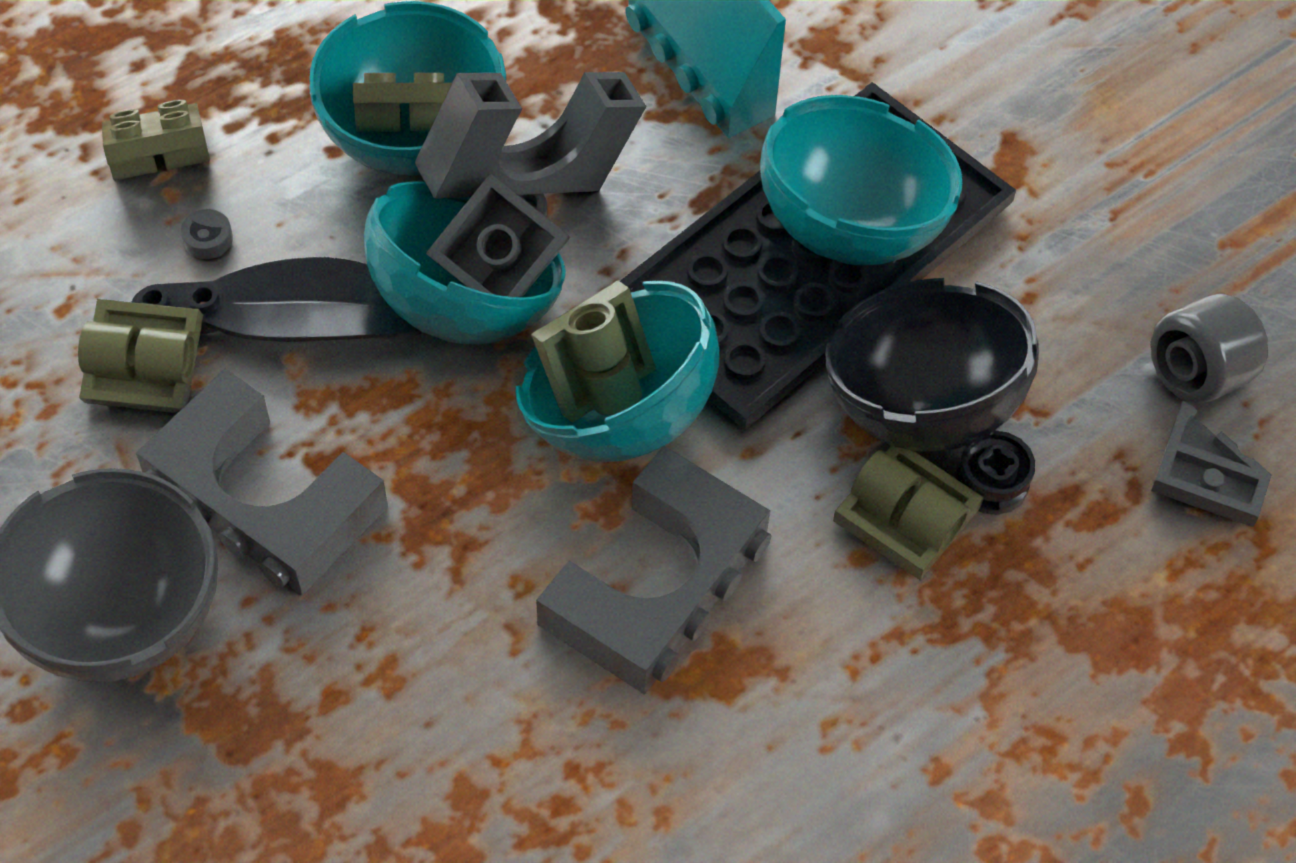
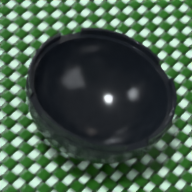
M944 278L922 279L898 284L860 301L838 321L839 329L836 331L832 342L827 343L826 368L830 384L836 399L848 416L860 428L884 443L907 450L927 452L961 448L989 436L1006 423L1025 400L1037 373L1039 360V341L1033 319L1018 300L1008 293L985 283L976 281L975 288L945 285Z

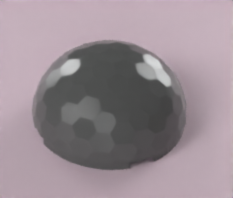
M116 468L95 469L72 474L73 480L47 490L42 494L39 491L33 493L8 516L0 527V630L6 641L26 660L56 676L84 682H113L144 674L160 666L183 648L207 617L217 588L218 556L212 530L194 502L183 491L157 476L141 471Z

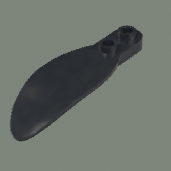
M332 257L292 258L262 263L229 273L214 281L154 284L140 290L131 301L134 303L199 309L203 314L200 334L220 331L226 335L250 340L307 342L396 338L424 333L401 318L385 301L371 278L367 264Z

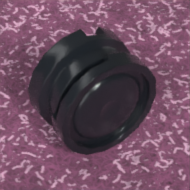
M994 431L991 435L966 445L962 452L956 479L984 497L978 510L979 512L993 515L1009 513L1019 507L1028 494L1030 483L1035 474V458L1031 448L1021 438L1009 432Z

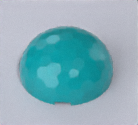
M421 1L384 4L385 10L377 11L357 19L356 14L352 15L337 25L321 42L313 57L310 68L309 89L311 103L316 117L328 137L355 161L368 168L388 174L421 175L415 161L429 132H410L409 103H401V132H356L353 83H364V73H396V83H414V73H444V83H453L457 73H501L506 81L502 54L499 53L494 42L488 37V31L476 20L456 9Z
M825 95L801 100L785 108L783 115L773 125H770L761 150L760 160L764 193L775 217L784 229L800 244L822 257L851 265H878L909 257L930 244L944 230L957 209L962 191V173L959 163L950 147L934 130L919 119L915 125L888 112L890 105L868 98L848 95Z
M404 182L389 186L385 195H382L380 198L376 197L374 204L368 212L364 230L365 258L371 278L381 296L409 324L424 333L445 341L462 344H486L508 339L525 331L537 323L553 307L561 293L566 276L564 261L560 253L555 256L523 297L494 295L465 287L431 259L426 252L471 197L435 199L426 182Z
M646 281L643 282L644 290L631 292L656 370L639 380L643 392L641 400L615 415H602L592 410L573 423L561 415L535 345L523 363L528 371L525 374L522 388L520 385L516 386V400L527 424L555 449L570 456L594 462L626 461L652 453L674 441L687 430L704 408L712 392L719 368L720 350L715 324L703 301L694 291L675 282Z

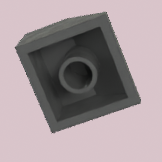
M490 173L426 254L465 287L494 295L523 297L571 237Z

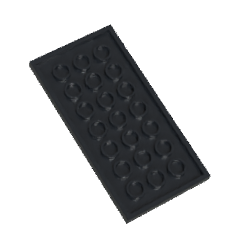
M873 82L855 96L890 105L889 113L914 125L919 119L946 142L959 163L962 173V191L957 209L944 230L930 244L909 257L878 265H851L822 257L795 240L777 220L764 193L760 170L620 280L621 283L630 289V292L644 290L643 282L669 281L682 284L699 296L714 321L720 350L719 368L708 399L744 430L749 428L826 362L827 343L832 342L836 331L839 329L838 321L852 307L886 288L910 281L922 280L1014 201L1015 188Z

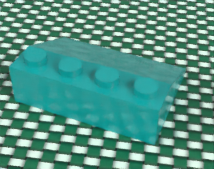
M628 0L625 13L631 28L637 33H642L650 43L655 57L661 63L665 62L675 73L682 90L694 96L701 105L706 119L713 125L717 124L728 139L775 116L786 19L770 0Z

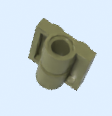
M364 73V83H353L356 132H401V103H409L410 132H429L452 83H444V73H414V83H396V73Z
M172 100L158 105L159 111L139 114V111L136 109H128L113 113L109 116L110 121L102 122L103 149L113 180L116 181L158 172L154 155L163 154L167 170L209 162L210 156L197 103L187 105L186 100Z
M618 280L531 334L561 415L571 423L592 410L602 415L611 416L635 405L641 400L643 394L639 380L656 370L630 289Z
M97 299L93 321H87L84 324L79 338L78 362L83 372L79 399L87 404L178 413L189 401L203 314L199 309Z
M891 445L886 452L882 450L875 452L865 463L852 485L851 493L835 510L833 521L921 580L980 509L984 497L916 452Z

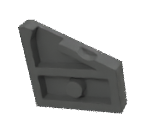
M1183 401L1175 419L1151 491L1254 527L1272 475L1253 458L1243 455L1238 449L1237 444L1222 431L1217 435L1213 434L1195 418L1197 409Z

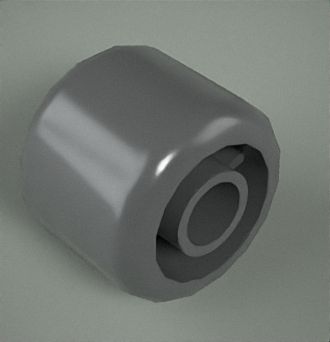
M1220 293L1203 297L1165 315L1154 328L1150 341L1151 359L1158 377L1169 391L1180 399L1195 404L1214 401L1250 383L1263 371L1268 358V337L1262 321L1249 305L1235 296Z

